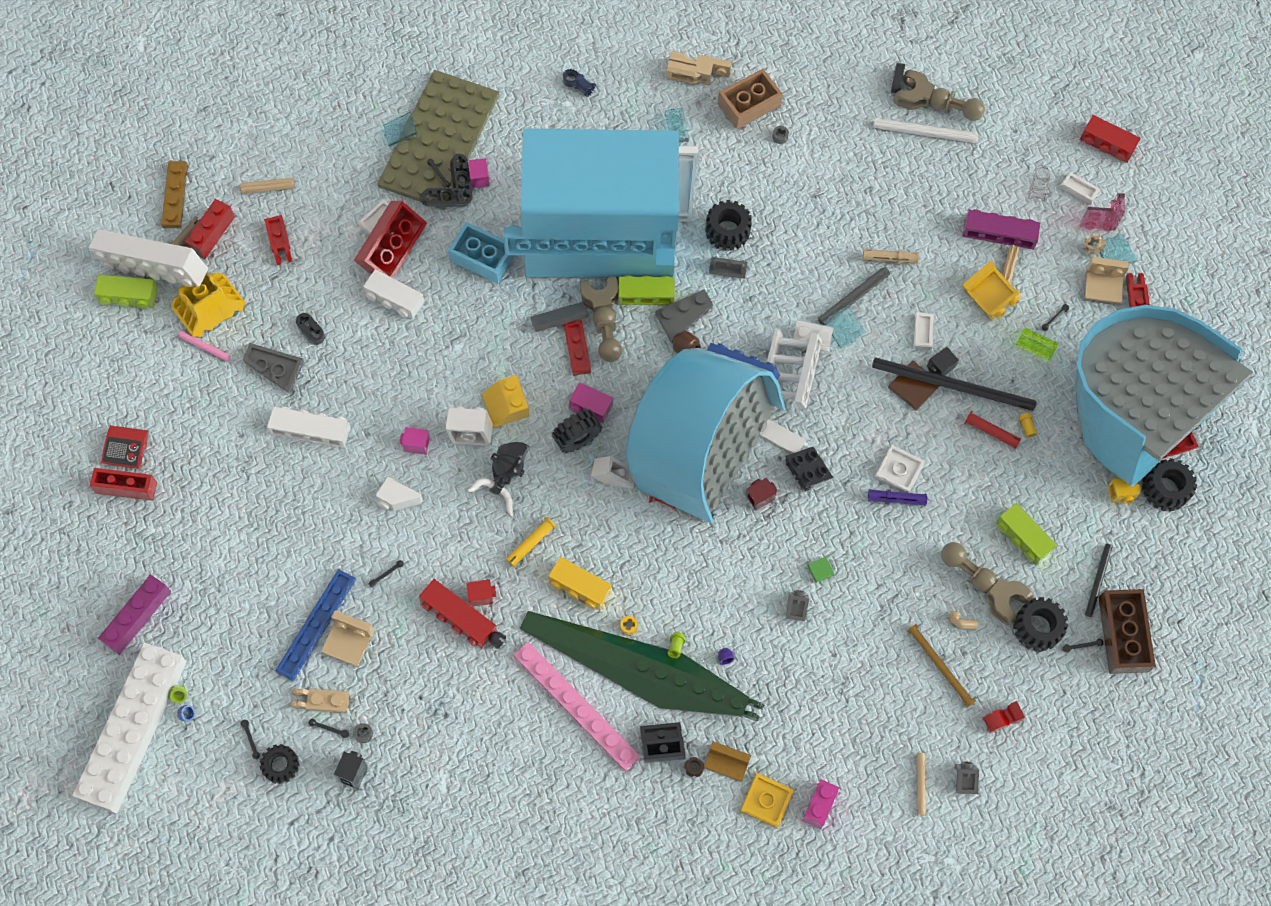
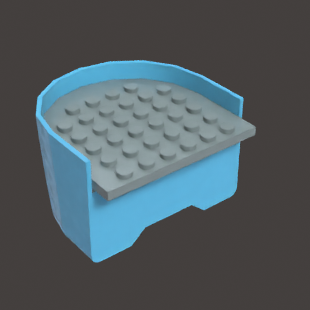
M1142 305L1119 309L1095 322L1080 342L1075 381L1078 419L1085 446L1103 466L1133 487L1199 424H1202L1227 398L1252 376L1253 371L1238 362L1242 348L1203 321L1173 308Z
M701 348L683 349L669 359L649 384L638 404L629 430L626 456L628 469L637 489L695 516L697 521L702 523L706 521L712 524L711 511L718 506L721 495L728 490L731 479L736 477L740 465L748 457V452L756 445L760 432H764L767 427V421L773 414L770 405L782 410L785 408L779 383L773 373Z

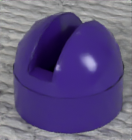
M722 648L718 652V660L721 665L729 664L735 660L734 654L729 648Z

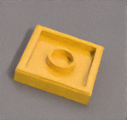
M756 773L740 812L778 829L794 789Z

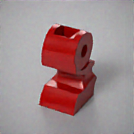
M1015 701L1009 704L1006 709H997L982 719L985 721L989 733H993L1007 728L1010 724H1017L1023 721L1025 716L1018 702Z

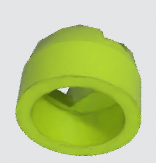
M175 685L170 691V699L174 703H182L186 700L187 691L185 687Z

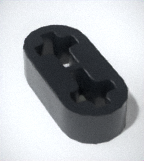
M896 62L891 93H897L901 90L905 64Z
M301 313L296 317L298 329L311 344L319 345L324 341L325 334L311 315ZM301 321H308L309 327H307L304 323L302 324ZM312 331H314L316 334H319V337H313Z

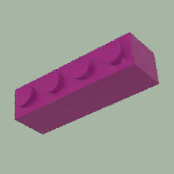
M968 209L964 220L962 237L1010 246L1015 245L1034 250L1039 238L1040 222L1032 219H1020L1015 216L981 212L977 209Z
M150 574L100 634L98 639L120 655L171 593L169 588Z

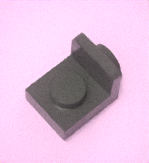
M794 590V592H789L786 618L806 621L809 596L805 595V591Z
M963 761L961 764H955V769L957 770L956 792L958 794H978L979 769L972 762Z

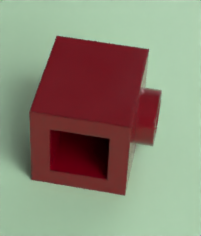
M766 477L763 480H755L747 488L745 495L754 509L758 510L775 500L777 488Z

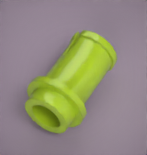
M674 632L670 636L671 644L668 655L672 658H679L682 645L686 639L683 633Z

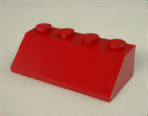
M390 201L354 261L371 274L376 269L394 278L427 225V222L403 201Z

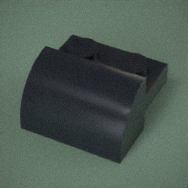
M680 722L640 726L644 764L684 760L686 758Z

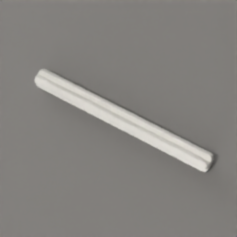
M874 118L873 127L878 129L977 143L978 133L882 118Z

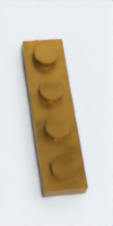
M168 161L161 223L163 228L182 227L188 169L186 161Z

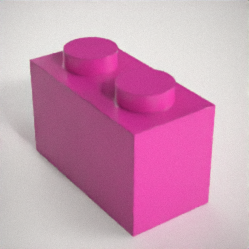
M581 382L578 383L569 400V408L577 414L578 411L582 412L584 409H591L601 423H604L613 406V397Z
M820 779L802 821L822 829L840 787Z

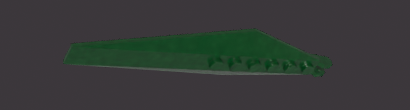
M527 611L520 627L522 631L660 709L739 716L759 721V715L746 711L747 705L760 710L765 706L757 700L750 699L749 696L683 653L680 654L679 658H672L668 655L669 649Z

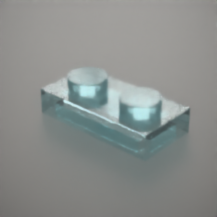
M683 108L665 110L668 131H679V143L688 142L689 135Z

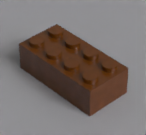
M1144 589L1104 590L1098 597L1109 674L1150 672L1156 667Z

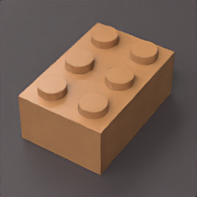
M761 69L720 91L718 105L735 128L739 129L781 106L783 94L765 70Z

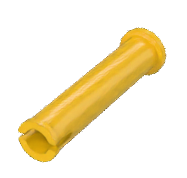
M545 517L544 521L505 558L506 561L509 563L515 558L510 564L512 567H515L552 529H556V525L548 517Z

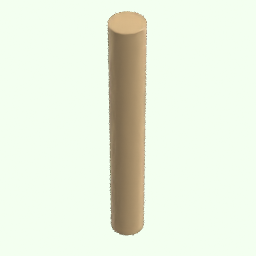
M917 753V805L919 816H926L925 753Z

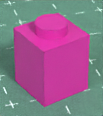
M486 158L468 160L471 187L480 189L489 186Z
M405 427V432L401 433L400 444L404 452L427 454L430 440L429 431Z

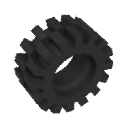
M275 744L271 749L268 747L266 753L263 752V758L260 759V770L272 783L283 784L284 781L289 782L291 777H295V772L298 773V766H300L299 758L289 746H284L283 744L277 746ZM280 756L287 759V767L280 772L274 771L272 768L273 760Z

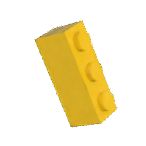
M561 556L548 576L550 585L557 590L563 589L568 592V596L575 600L578 598L583 600L584 604L591 609L597 608L600 610L612 591V584Z

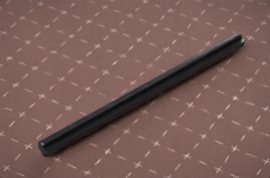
M877 357L872 362V368L1031 411L1036 408L1037 401Z

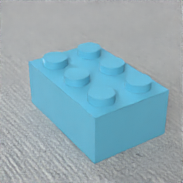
M465 222L448 250L450 262L497 284L515 255H505L504 239L468 222Z

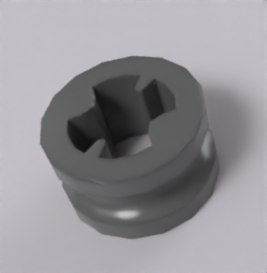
M784 126L775 127L772 135L773 141L777 144H784L788 140L789 131Z
M361 723L355 727L354 737L360 743H367L372 739L373 731L368 724ZM365 729H368L366 731L368 734L367 737H358L360 736V734L358 733L360 730L364 731Z

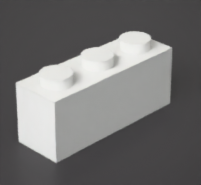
M376 269L363 286L368 299L380 302L387 309L392 308L396 310L399 315L405 318L414 319L424 304L422 293Z

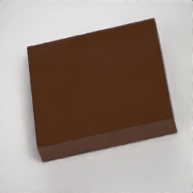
M913 360L907 365L924 370ZM898 375L888 386L890 390L916 411L940 387Z

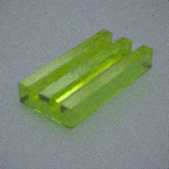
M1026 327L1016 345L1049 361L1059 344ZM1025 335H1027V336H1029V337H1032V338H1034V339H1036V340L1034 341V340H1032V339L1026 337Z

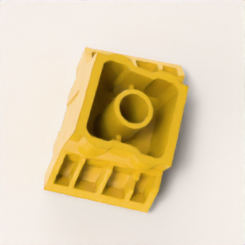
M206 273L200 287H187L183 285L178 288L179 295L174 298L171 308L192 336L202 337L204 330L213 331L216 325L225 319L232 318L234 311H243L246 302L225 274L213 273L211 275Z

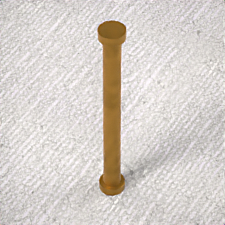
M917 624L910 627L907 632L913 635L963 699L965 707L968 708L975 703V698H971L920 633Z

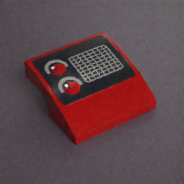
M110 425L104 443L101 463L141 469L143 452L147 448L149 430Z

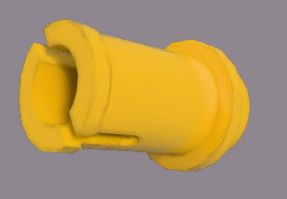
M1029 412L1019 415L1018 420L1022 424L1026 438L1038 434L1032 420L1033 415H1030Z

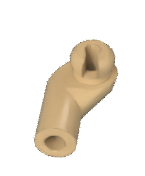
M950 611V617H948L950 623L961 629H977V620L961 619L959 611Z

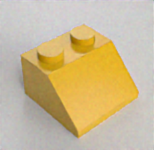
M517 375L498 380L482 393L493 428L530 417L529 407Z

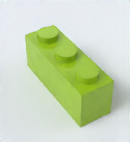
M98 274L94 296L98 303L103 305L118 304L122 307L154 308L158 287L154 279Z
M630 275L619 277V305L667 306L674 303V277H633Z
M1017 502L996 521L999 530L1004 534L1006 533L1011 538L1013 545L1020 548L1025 553V557L1035 565L1048 556L1057 546Z

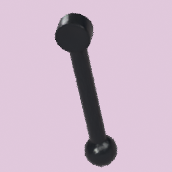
M428 159L427 164L432 166L444 184L449 188L451 184L434 165V160Z
M1064 304L1061 310L1047 324L1042 325V330L1047 331L1049 326L1063 312L1069 310V306Z
M398 560L396 565L376 579L371 580L368 585L370 587L375 586L377 582L395 569L403 567L404 562Z
M1099 638L1093 642L1072 646L1065 644L1063 651L1068 653L1072 649L1093 645L1102 646L1104 641Z
M244 719L240 724L247 734L253 751L252 757L259 759L260 753L256 750L252 739L249 722Z
M315 719L308 721L311 727L317 726L340 734L342 738L349 736V732L345 729L341 731L318 723Z

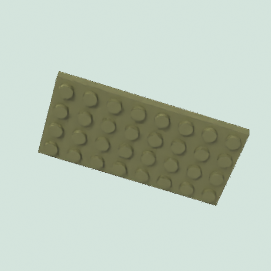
M433 70L377 183L378 187L421 202L420 195L425 189L448 188L432 166L427 164L428 159H433L434 165L451 184L449 188H453L450 161L459 153L465 155L469 160L499 97V91ZM458 159L456 163H459V166H461L462 163ZM427 194L426 198H429V201H431L433 198H437V195L435 197H430L429 194ZM442 194V198L445 201L449 202V194ZM437 207V208L442 209V210H445L446 207Z

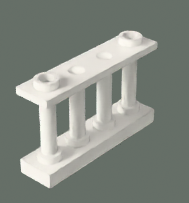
M775 328L774 335H771L770 338L771 347L767 362L775 366L777 362L802 365V371L798 375L779 372L780 377L778 380L798 383V388L794 392L781 390V394L785 399H793L798 409L806 410L822 339L819 333L811 332L810 339L807 340L783 338L780 330ZM781 345L803 347L807 350L806 355L803 357L779 355Z

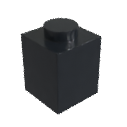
M945 347L929 359L927 364L928 371L945 376L956 368L959 359L948 347Z

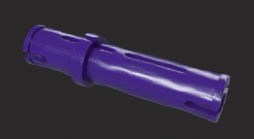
M869 489L868 501L885 502V504L900 503L926 506L927 494L893 492L891 489H886V491Z

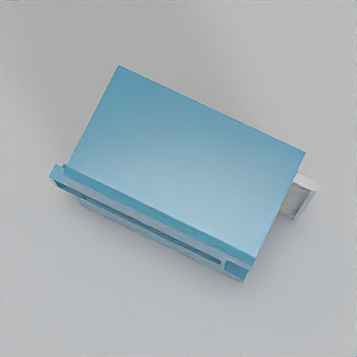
M523 128L522 227L515 225L504 227L505 255H524L526 277L607 278L609 276H616V278L626 275L633 277H673L678 222H691L698 146H679V131Z

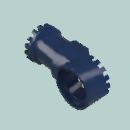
M570 68L563 73V83L568 87L578 88L586 97H589L593 93V89L596 88L595 83L589 82L583 74H580L575 69L572 70ZM573 75L575 80L569 81L566 79V76Z

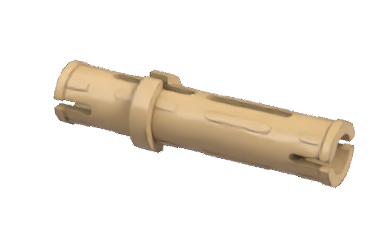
M863 249V261L918 264L919 252Z

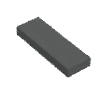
M579 302L531 316L530 318L535 331L539 332L587 318L589 313L584 302Z

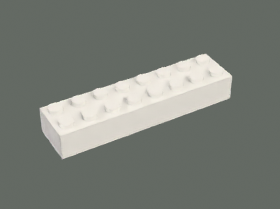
M144 642L72 795L73 797L112 813H118L170 700V691L177 684L187 663L182 655Z

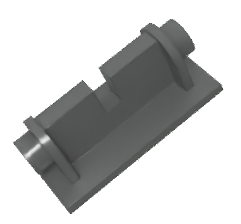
M717 256L711 257L709 274L745 279L747 262L744 260L718 258Z

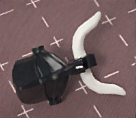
M510 442L499 446L497 453H493L490 458L493 461L492 472L494 480L480 478L473 483L468 492L476 491L482 485L488 486L491 493L495 495L501 494L504 497L506 510L510 516H513V500L510 493L504 488V485H509L511 479L516 476H523L525 472L523 470L524 459L528 453L529 445L522 442Z

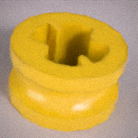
M633 616L623 617L620 622L621 632L625 635L635 634L638 629L636 618ZM628 621L632 622V625H635L634 627H631L630 630H627L626 626H623L624 624L626 625Z

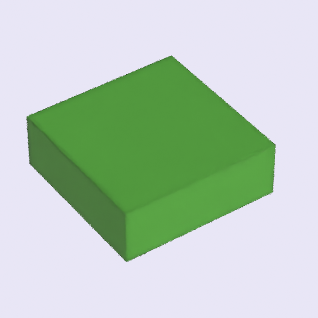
M826 557L807 565L815 583L834 575Z

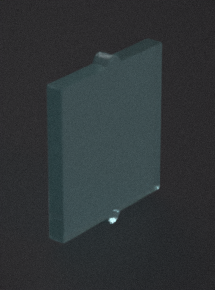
M411 112L383 125L384 137L387 139L389 147L417 134L416 122L413 120Z
M1123 234L1112 238L1108 237L1105 240L1106 244L1102 245L1105 249V252H1100L1102 258L1126 261L1129 264L1137 261Z
M849 305L838 312L835 311L832 316L823 321L825 326L834 327L832 336L840 349L850 342H855L856 338L866 333Z

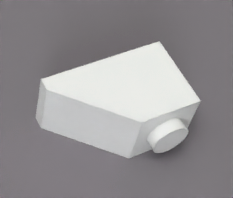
M612 456L596 458L594 460L591 477L604 484L630 489L634 488L635 482L628 469V465Z
M387 477L376 494L378 505L385 510L397 511L420 505L423 502L421 494L390 477Z

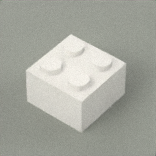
M461 406L448 408L446 431L453 444L490 446L493 424L487 410L480 407L466 409Z

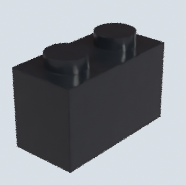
M344 751L334 776L340 783L359 789L368 765L360 753L355 751L347 753Z

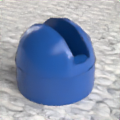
M191 705L181 706L177 710L178 719L184 722L192 721L195 717L194 707ZM183 712H188V716L183 715Z

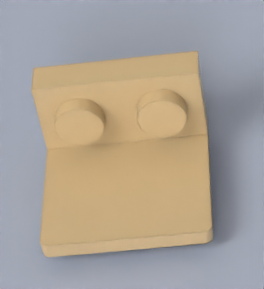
M1092 257L1086 268L1085 299L1121 304L1123 277L1129 269V262Z
M335 610L332 615L334 625L321 651L323 654L358 667L375 632L373 626Z

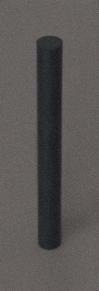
M1105 544L1085 611V616L1093 617L1113 547L1110 544Z

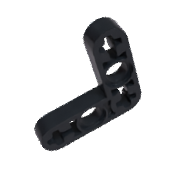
M456 154L450 161L453 188L425 189L420 195V201L423 205L428 207H463L472 201L469 164L465 155ZM458 159L462 163L461 166H459V163H456ZM457 177H464L465 184H460L457 181ZM443 193L449 194L451 198L449 202L442 198ZM429 194L430 197H435L437 195V198H433L431 201H429V198H426V195ZM462 194L464 197H467L465 201L463 198H460Z

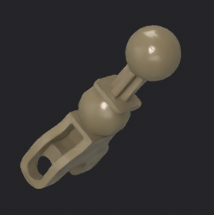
M907 70L903 76L904 84L913 90H899L894 96L895 104L908 110L917 109L922 106L928 108L930 104L932 108L936 110L945 109V113H947L950 107L962 111L964 117L970 121L979 120L985 113V105L980 99L971 98L967 101L953 98L954 91H951L950 94L944 88L935 89V84L930 83L924 73L914 70Z
M616 276L607 277V286L601 290L592 288L589 280H581L582 302H584L586 307L593 310V322L597 327V333H602L603 341L598 347V353L604 361L614 362L622 354L620 342L613 337V332L616 330V315L612 306L619 298Z
M950 542L942 548V561L950 567L959 566L970 575L967 581L970 582L972 580L976 590L986 592L984 596L989 600L992 615L1005 625H1012L1016 620V614L1009 607V599L1014 598L1021 603H1026L1033 599V593L1020 581H1005L1001 577L997 580L993 570L983 568V563L977 567L966 558V550L961 544Z

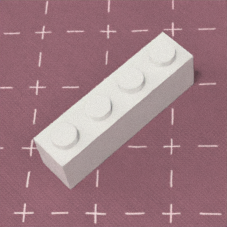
M280 406L279 408L273 407L267 428L271 435L345 448L351 427L348 420L340 416L333 418L323 413L311 414L306 410L300 409L295 411L288 407Z

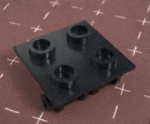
M814 446L785 456L786 466H788L793 476L796 475L794 479L799 480L798 484L801 490L804 489L805 492L809 491L811 486L833 478Z

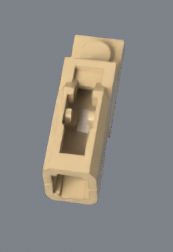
M672 51L666 70V78L691 84L701 83L709 85L712 74L720 77H729L732 62L699 54L697 59H691L685 53Z

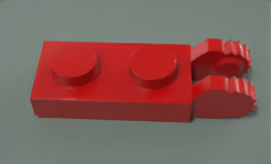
M279 215L264 219L271 250L274 253L277 265H281L282 262L278 252L284 250L288 262H293L283 216Z
M1127 273L1126 275L1129 308L1150 305L1144 273H1138V284H1134L1132 273Z

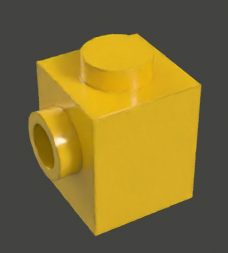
M1114 478L1108 484L1112 503H1132L1141 492L1139 482L1131 487L1121 478Z

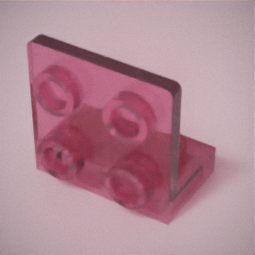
M1117 193L1114 200H1111L1109 208L1088 207L1079 223V227L1088 230H1116L1125 214V193Z

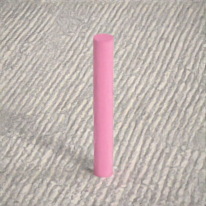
M180 331L178 334L179 338L226 362L230 358L229 354L184 331Z

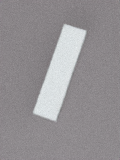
M769 419L765 431L759 434L760 437L791 454L801 451L806 442V439Z

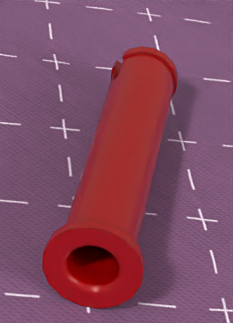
M970 411L964 422L965 425L967 423L1015 449L1017 448L1022 438L972 413L973 411Z

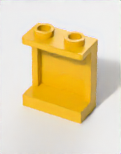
M989 261L962 284L966 293L992 321L995 318L1000 319L1006 313L1005 310L1008 307H1014L1020 301L1021 293L996 269V265L992 261Z

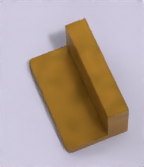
M712 741L704 768L741 782L751 755Z

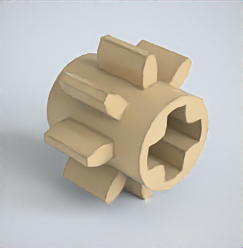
M1090 233L1088 239L1084 238L1087 245H1084L1083 249L1088 250V256L1096 254L1098 257V253L1101 251L1105 252L1102 245H1105L1106 241L1101 240V234L1093 236Z

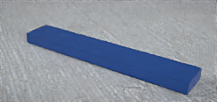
M340 569L337 570L276 668V673L294 682L332 620L334 611L338 610L356 581L355 577Z

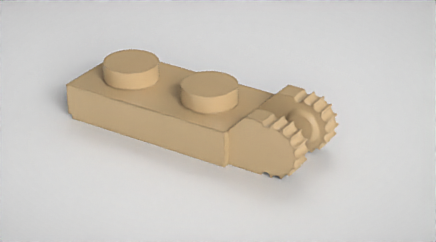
M292 689V694L295 696H307V703L292 701L290 703L292 708L347 713L349 691Z

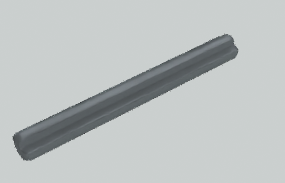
M883 267L818 317L819 323L826 326L890 275L888 268Z

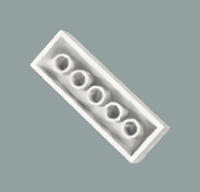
M98 229L89 246V249L94 253V257L99 259L103 263V267L108 270L116 269L126 274L129 272L135 273L140 277L149 276L155 280L163 279L173 284L176 282L182 283L187 287H200L208 270V267L192 248Z

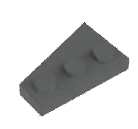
M704 289L656 310L655 315L672 344L674 336L682 331H687L695 321H698L713 307V303Z
M249 343L243 357L244 363L289 394H291L304 362L303 358Z

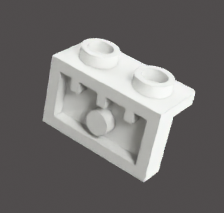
M797 320L793 339L807 340L810 339L811 332L819 333L822 339L820 353L829 351L834 327Z

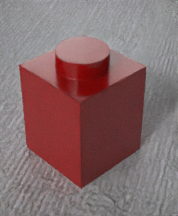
M490 579L466 582L468 601L471 607L493 604V597H496L495 585L491 586Z

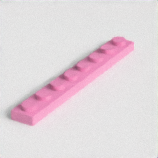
M529 642L514 654V658L625 772L640 758V755Z

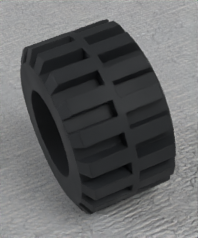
M727 200L725 203L720 201L719 205L714 204L712 209H709L706 217L705 232L707 239H710L709 242L711 244L715 243L716 248L722 247V250L725 251L726 248H730L731 251L734 250V247L738 249L741 247V244L744 245L747 239H749L752 217L749 215L750 211L745 209L743 204L738 205L737 201L732 203L731 200ZM724 221H730L738 227L728 230L719 224Z
M1171 458L1168 461L1163 459L1144 477L1142 489L1145 492L1143 494L1145 497H1149L1147 501L1149 503L1153 502L1155 504L1153 507L1155 508L1161 507L1162 511H1166L1167 508L1169 511L1178 510L1195 494L1197 478L1193 477L1194 471L1189 470V465H1183L1180 460L1175 462ZM1161 478H1168L1175 482L1178 492L1167 490L1163 486Z
M1039 597L1038 600L1033 598L1029 602L1027 601L1018 611L1013 625V629H1017L1015 632L1016 637L1020 636L1021 638L1019 642L1021 644L1023 642L1026 643L1025 647L1028 649L1033 647V651L1052 649L1067 633L1068 623L1065 622L1068 620V617L1063 615L1065 610L1058 607L1059 603H1052L1050 598L1046 601L1044 597ZM1041 616L1045 618L1050 625V632L1041 633L1037 631L1032 625L1031 617Z

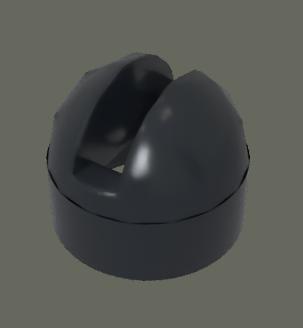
M498 631L492 632L489 636L490 644L496 649H499L506 640V635Z

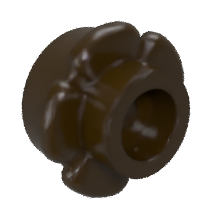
M697 757L690 758L684 764L686 774L690 777L701 776L704 763Z

